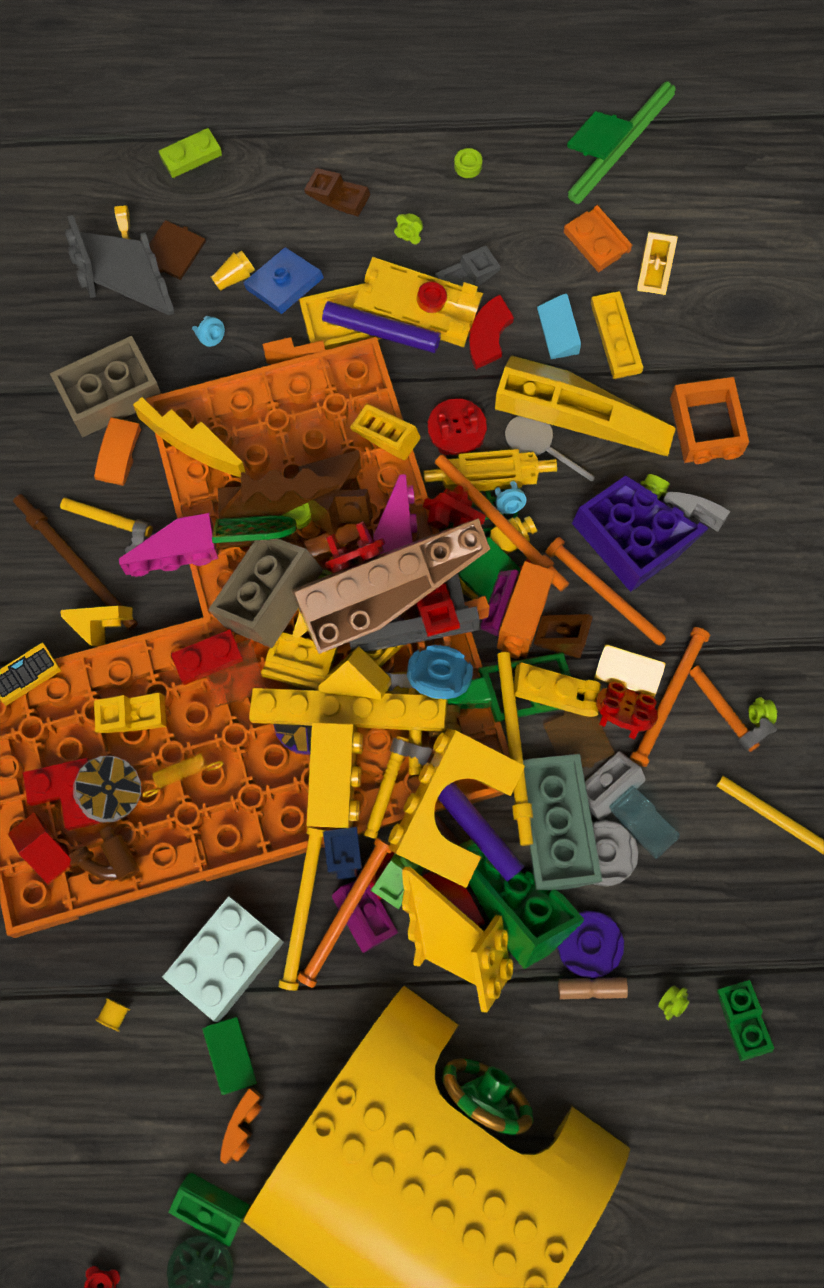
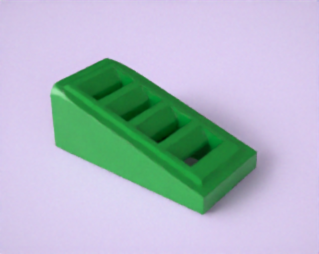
M485 677L473 679L467 691L458 697L448 699L447 705H456L460 709L490 708L492 698Z

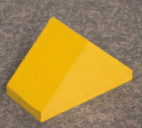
M648 231L642 254L637 291L666 295L678 238L677 235Z
M358 646L327 674L318 687L319 692L382 699L391 686V678Z

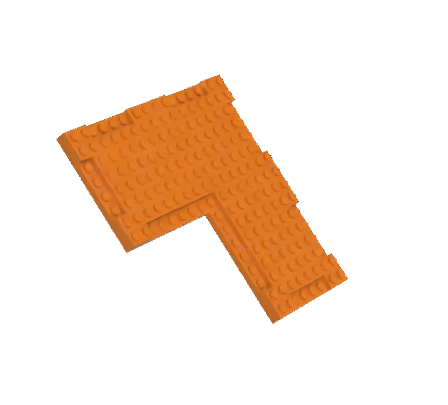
M377 337L146 398V401L162 417L172 409L191 429L200 422L205 424L243 462L246 474L254 481L261 480L272 470H277L287 479L294 478L299 473V466L358 450L361 470L349 490L368 489L373 518L370 523H365L372 540L374 541V533L398 477L402 474H406L407 485H413L414 504H409L410 514H416L417 533H412V542L439 533L437 528L428 525L429 510L423 508L424 500L428 498L413 450L406 460H402L352 431L350 428L366 404L403 420ZM372 417V419L367 424L366 428H370V426L376 419L375 417ZM383 423L382 426H381V427L379 428V430L377 431L378 434L380 433V431H381L382 428L384 427L385 423ZM395 429L392 431V433H391L390 436L388 437L389 439H390V438L393 436V434L395 433V431H396ZM155 433L177 519L209 513L215 526L216 519H219L218 488L241 487V478L214 469L184 454ZM311 519L306 527L296 529L291 535L282 537V540L305 548V541L327 532ZM342 523V524L339 525V528H341V527H343V526H345V525H347V524H355V525H356V524H358V523ZM216 543L219 559L211 560L209 564L201 566L190 564L203 618L56 658L54 660L61 669L59 673L7 706L0 699V904L7 936L17 938L78 920L80 916L203 880L208 882L306 853L309 834H306L307 827L327 831L344 829L307 826L310 755L296 754L285 747L277 738L273 724L252 723L249 720L253 688L304 689L262 677L261 671L264 668L265 659L270 647L232 632L244 661L186 685H183L171 656L173 652L228 630L208 609L251 546L220 548L219 543ZM361 556L353 558L359 563L363 562ZM330 557L318 561L323 570H328L332 573L331 568L327 569L324 563L330 560ZM414 604L405 611L412 619L418 618L420 615L417 604ZM296 611L284 629V633L293 635L299 611ZM308 631L300 636L301 638L312 640ZM472 632L449 636L451 647L465 655L464 659L468 664L470 661L473 666L472 680L479 678L478 668L482 667ZM437 638L424 641L425 647L440 644L442 640ZM349 642L337 647V654L332 669L352 652ZM417 643L403 645L380 668L385 673L407 672L408 661L412 654L418 650ZM154 693L165 695L166 727L128 732H95L94 700L121 695L129 698ZM491 708L460 709L457 724L461 726L462 734L509 757V749L501 723H495ZM422 731V747H430L432 749V753L426 762L430 763L436 752L433 750L437 738L429 736V731ZM199 753L203 756L207 766L218 761H223L224 763L221 767L208 771V769L217 767L221 763L204 770L200 765L199 771L197 769V772L195 770V773L193 771V774L191 772V775L189 773V776L187 774V777L185 775V778L183 776V779L181 777V780L179 778V781L177 779V781L175 780V782L173 781V783L171 782V784L169 783V785L167 784L163 788L158 786L159 791L149 797L142 796L149 790L158 789L152 773H157L161 769L171 767V765L173 766V764L175 765V763L177 764ZM100 756H115L127 761L136 770L141 781L140 798L136 807L127 816L115 822H101L100 824L68 831L65 829L61 799L34 806L27 804L23 772L83 758L92 760ZM409 756L406 757L399 767L400 769L396 776L397 778L380 829L401 823L406 813L403 810L405 802L411 793H416L421 783L418 780L419 775H409ZM361 770V786L355 787L354 800L360 801L359 821H353V827H357L358 835L365 833L384 774L375 775ZM465 778L454 781L472 804L504 795L475 779ZM437 799L434 812L445 810L446 808ZM35 812L69 855L79 848L88 847L89 851H93L95 855L91 859L92 861L104 866H110L101 848V844L104 841L99 832L105 827L111 826L116 836L122 835L140 871L133 877L119 882L118 880L108 881L100 879L79 866L75 868L70 867L53 882L47 884L18 854L8 833ZM322 837L321 848L325 847L324 837Z

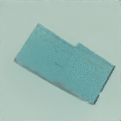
M633 785L609 806V809L655 859L660 857L680 838V834L656 812V807Z

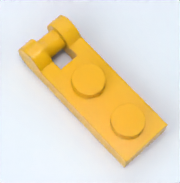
M522 662L516 666L514 677L515 697L587 717L598 715L596 697L601 691V684L599 682L580 680ZM577 693L584 695V701L577 699Z

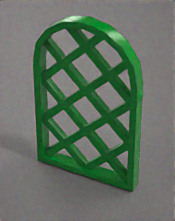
M283 515L216 519L212 543L282 538L294 533L297 529V523L295 519Z

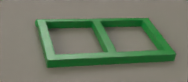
M563 652L511 662L512 669H514L521 662L535 665L557 660L561 674L571 677ZM498 664L478 668L480 677H485L492 698L490 708L495 723L505 721L504 713L501 714L488 674L498 672ZM530 701L532 707L517 710L518 718L560 709L547 705L540 706V703Z

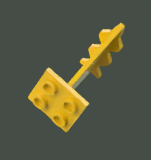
M404 867L402 869L404 886L402 908L409 913L410 917L408 938L415 943L416 947L414 966H421L426 959L476 985L481 1012H488L494 1001L499 998L506 982L513 975V961L509 959L507 949L508 932L504 930L502 916L495 915L486 930L483 931L412 867Z

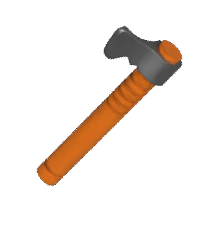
M699 665L690 670V676L694 678L693 680L721 716L725 718L724 720L728 722V725L736 733L739 743L746 752L754 751L760 746V741L777 731L776 726L767 718L760 720L759 728L755 727L754 730L749 731L710 679L702 672Z

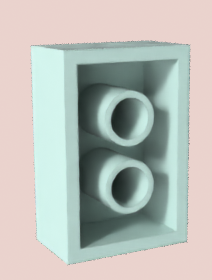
M228 897L162 978L215 1022H220L284 942L233 899Z

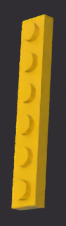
M253 688L249 720L252 723L312 726V723L353 724L357 728L446 731L448 699H436L426 695L384 694L382 699L311 690Z

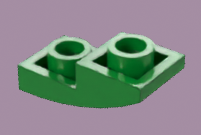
M750 980L718 989L721 1007L740 1061L773 1052V1043L761 1017L763 1011Z

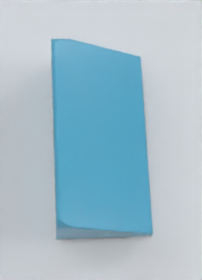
M568 294L560 295L538 306L537 311L550 359L579 354L581 341Z

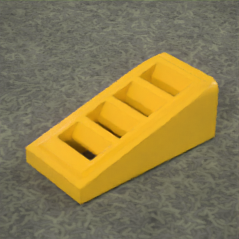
M369 404L364 406L350 426L352 431L402 460L408 458L420 440L416 426ZM372 417H375L376 419L374 420L370 428H366L367 424L372 419ZM385 423L384 427L378 434L377 431L382 426V424ZM395 429V430H396L395 433H394L393 436L389 439L388 437L390 436V434L392 433V431Z

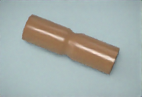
M558 979L559 999H590L592 997L597 999L627 998V979Z

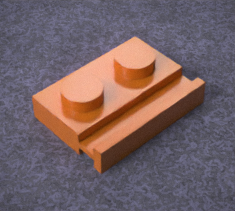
M598 205L594 206V209L589 213L585 212L564 226L565 235L597 272L620 259L624 253L631 252L632 244Z

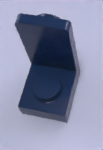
M357 827L323 831L328 872L336 874V879L338 880L358 877L357 871H361L364 865L361 862Z

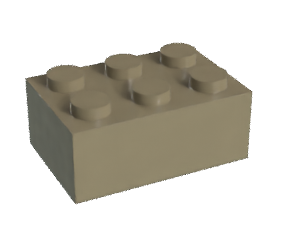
M132 335L50 373L82 438L108 426L110 417L123 419L136 413L133 404L141 397L146 400L148 397L161 394L157 382Z
M280 539L255 540L208 611L226 629H231L232 632L273 648L298 609L291 590L317 580L323 568L305 548Z

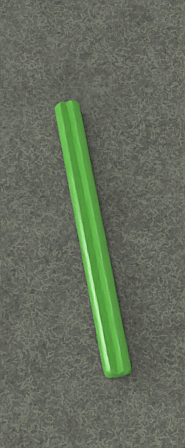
M664 82L629 121L633 123V128L605 160L597 158L568 192L569 200L575 204L582 202L675 95L676 88L674 85Z

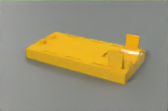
M372 257L364 280L368 285L366 287L361 285L354 302V309L441 333L440 340L465 347L483 293L477 292L478 286L464 282L462 287ZM426 282H437L447 292L445 306L437 313L425 312L417 304L418 290Z

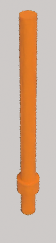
M443 454L435 460V464L457 486L462 485L468 489V498L533 564L555 571L552 584L560 592L569 585V582L553 567L554 562L546 554L542 556Z

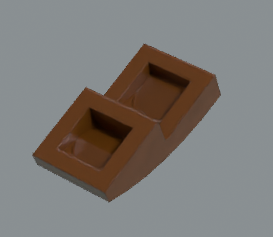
M319 168L315 169L304 189L305 194L331 208L359 217L371 195L368 187L345 182L340 173Z

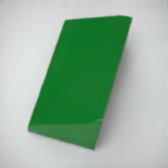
M238 1017L203 1027V1034L221 1094L227 1095L257 1084Z
M189 1173L180 1185L169 1213L230 1247L249 1209V1204L201 1177Z

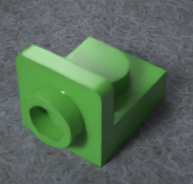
M394 853L371 891L399 909L402 905L404 893L402 869L404 867H412L421 875L424 867Z

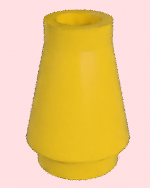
M242 251L237 254L233 252L217 272L210 277L218 289L222 291L226 287L249 278L250 273L255 269Z

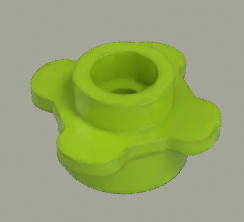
M414 214L398 215L396 218L398 225L394 230L395 235L413 244H418L421 241L419 234L423 229L421 219Z
M675 985L672 986L660 1000L658 1007L664 1011L667 1020H670L673 1016L679 1017L689 1004L687 997L689 994L686 993L687 989L685 987L680 990Z

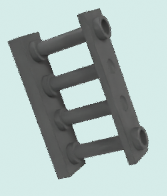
M457 573L447 580V584L460 624L459 629L428 637L420 615L418 618L405 620L399 615L380 630L350 641L351 651L359 646L364 652H370L478 631L479 614L477 606L471 608L465 606L459 574Z

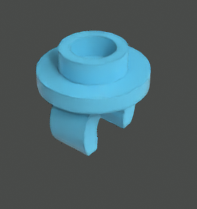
M205 316L199 327L194 325L192 329L202 344L209 347L215 346L224 336V324L216 317Z
M515 481L510 482L511 489L501 492L499 487L495 489L497 496L496 506L501 513H516L526 504L525 493L518 488Z

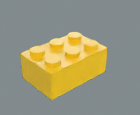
M312 723L307 826L353 827V821H359L360 801L354 800L355 787L361 786V767L356 766V754H362L363 734L357 732V727L353 724Z

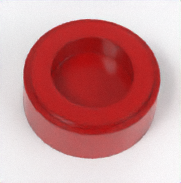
M426 282L418 290L417 304L425 312L437 313L445 306L447 292L437 282Z

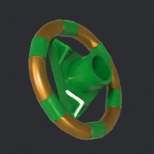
M466 1058L452 1060L443 1068L442 1080L447 1092L457 1106L467 1115L484 1126L505 1134H521L531 1127L533 1123V1110L524 1094L504 1071ZM457 1072L481 1076L462 1086H459L457 1083ZM505 1095L510 1097V1099L517 1106L519 1110V1119L516 1115L514 1106L507 1102V1100L504 1097Z

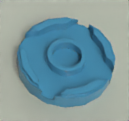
M432 645L427 646V649L419 652L420 649L415 651L410 657L407 667V678L411 686L423 695L436 699L455 698L465 693L471 684L473 666L470 661L468 664L464 659L465 655L456 649L448 646Z

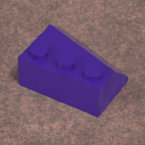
M624 476L579 507L572 522V525L630 592L675 561L708 530V527L699 522L697 525L683 516L684 512L674 507L672 509L657 499L656 494L627 476Z

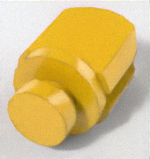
M518 516L508 520L528 541H530L528 533L534 534L537 532L530 516L525 517L524 522H521ZM497 526L491 530L490 538L506 554L518 549Z

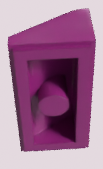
M517 570L499 572L488 603L490 607L488 618L482 620L481 630L499 636L500 628L519 578Z
M355 881L340 887L332 894L338 909L342 906ZM368 885L347 922L348 928L363 953L398 933L381 901L371 891L370 885Z

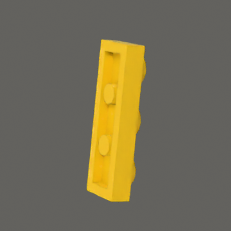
M620 291L592 297L591 307L613 379L641 374L643 371L642 361Z

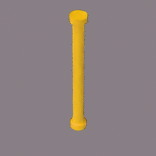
M307 827L306 834H309L299 895L283 979L279 980L278 985L279 988L297 991L299 987V982L296 980L322 837H324L323 831H327L324 829Z

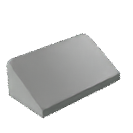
M620 751L585 781L590 812L599 821L608 816L642 785L646 779L641 767Z

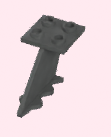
M67 216L69 229H65V235L69 244L68 253L72 264H76L78 268L76 273L81 288H87L90 298L96 297L95 282L167 315L174 314L165 280L159 272L156 257L150 249L146 232L140 234L141 241L79 232L74 216Z

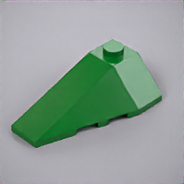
M472 839L459 845L481 857L469 881V885L490 922L495 915L502 916L504 930L508 932L507 949L524 969L549 956L583 923L584 918L563 894L557 890H552L551 892L549 890H536L534 875L529 871L526 874L519 871L509 881H506Z

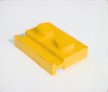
M282 632L273 648H269L261 675L265 678L307 690L319 691L318 686L332 669L337 654V647L318 654L312 640L301 637L296 638L291 634Z

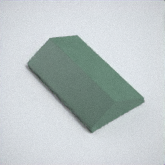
M580 754L523 760L528 803L532 804L533 818L530 819L533 844L529 845L536 890H563L602 882Z

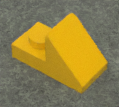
M107 606L61 610V617L89 645L102 646L105 645V627L121 626V621L133 620L132 607Z

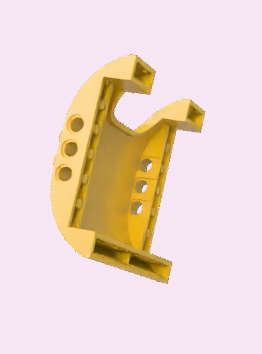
M403 986L372 1026L298 1133L256 1197L243 1222L329 1288H558L606 1208L625 1168L630 1148L572 1106L553 1135L556 1139L548 1148L536 1154H521L505 1146L449 1105L440 1095L435 1082V1065L440 1053L459 1025L410 989Z

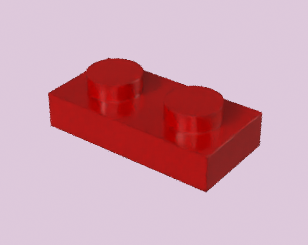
M231 629L171 653L183 685L244 661Z

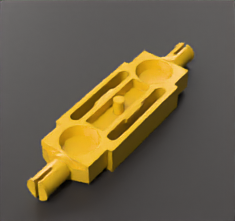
M519 449L459 454V458L448 459L479 491L495 490L497 487L500 489H511V481H515L518 488H522V485L537 484L539 473L557 472L556 459L538 461L534 452L519 453ZM441 469L424 470L425 483L443 481L445 488L453 490L457 487Z

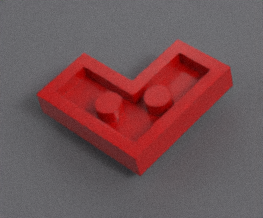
M83 758L23 772L27 804L34 806L61 799L65 829L68 831L100 824L101 822L88 818L82 812L83 810L79 805L76 804L73 797V784L76 776L89 759Z

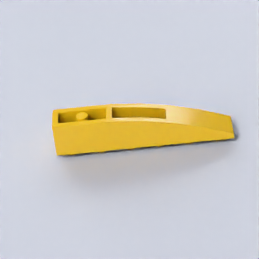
M512 355L504 368L496 393V410L667 457L676 429L670 424L570 371Z

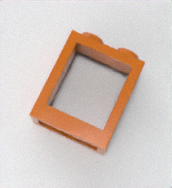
M734 377L674 386L670 401L684 463L704 464L717 458L732 460L744 454L749 444V438ZM726 402L734 437L695 442L688 407Z
M524 561L500 628L497 649L502 650L501 652H509L510 658L519 659V657L527 658L555 573L553 570Z

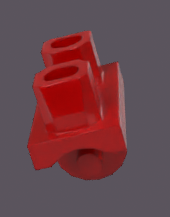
M458 485L453 490L446 488L444 492L434 499L425 498L423 508L429 510L428 525L437 529L447 528L449 521L454 523L453 527L477 518H479L482 525L485 522L486 515L471 508L472 501L468 499V489L462 485Z

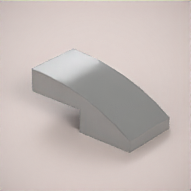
M668 492L662 502L672 509L676 507L683 511V516L688 519L694 516L717 532L730 513L729 510L721 505L686 493Z

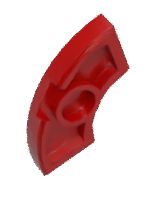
M501 295L487 302L473 321L469 337V351L475 369H479L502 358L499 337L504 329L513 323L514 317Z

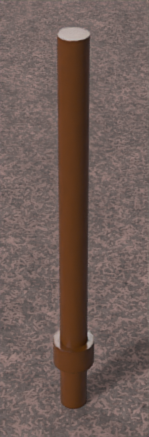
M23 494L17 495L13 502L26 516V522L34 530L40 531L106 606H123L47 522L48 517L40 509H35ZM134 617L133 620L121 621L129 631L138 625Z

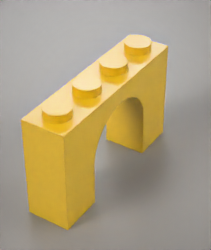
M447 728L446 732H442L435 741L433 750L436 752L431 762L426 763L419 774L418 780L421 783L416 793H411L405 802L403 810L406 813L401 823L393 827L388 839L391 843L388 849L467 888L481 857L448 841L439 832L434 818L437 798L450 783L465 778L475 779L503 794L511 796L525 765L456 730Z

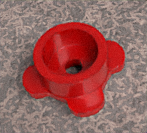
M92 1266L86 1271L87 1280L84 1288H98L99 1283H103L104 1288H116V1284L121 1279L120 1273L115 1269L108 1272L100 1270L98 1266Z

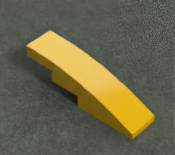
M143 397L133 404L137 416L142 422L184 454L214 469L241 478V472L246 474L243 462L202 422L191 429L172 409L162 417Z

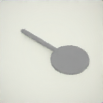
M517 416L507 425L505 439L511 450L519 449V453L534 452L536 456L547 451L588 480L593 481L595 479L592 474L550 447L553 439V431L550 424Z

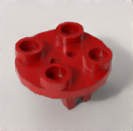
M449 399L438 404L431 411L428 419V435L441 454L459 455L469 453L479 448L484 442L487 432L486 418L482 410L473 402L464 399Z
M364 521L356 524L361 540L357 542L359 547L351 551H347L346 546L340 547L335 534L327 536L326 539L334 558L324 562L326 568H331L332 573H336L354 564L353 558L361 556L362 561L381 554L384 551L382 545L386 544L384 538L373 541Z
M610 682L608 687L602 689L596 697V707L602 715L599 725L605 727L607 721H610L621 728L631 730L629 737L635 740L638 731L652 729L658 719V712L655 708L657 701L648 694H638L635 691L629 690L619 682Z

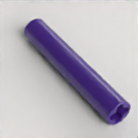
M327 301L323 310V322L431 353H436L440 343L441 333L330 301Z
M454 782L442 790L437 799L506 881H509L525 867Z

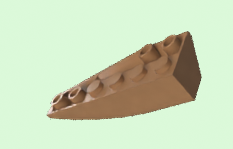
M479 518L352 565L291 591L318 654L380 630L489 551L490 547Z

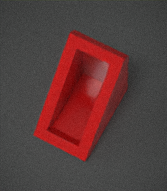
M35 812L8 833L18 854L47 884L53 882L71 867L69 854Z

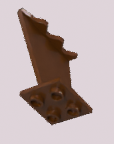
M304 468L294 478L287 479L277 470H272L261 480L254 481L247 474L241 472V487L218 488L219 519L283 515L340 487L339 478L318 476L311 469ZM254 541L219 543L220 548L252 546Z

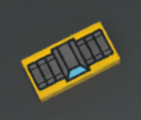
M43 642L0 669V699L6 706L61 671Z

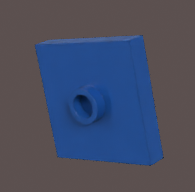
M285 247L245 280L243 284L246 290L282 314L324 277L321 270Z

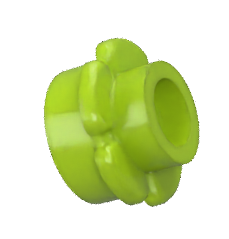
M647 474L645 481L640 482L643 487L656 494L658 500L661 496H666L670 485L666 480L652 474Z
M762 697L756 698L755 702L749 707L750 721L758 728L762 718H767L775 724L777 709L772 700H764Z

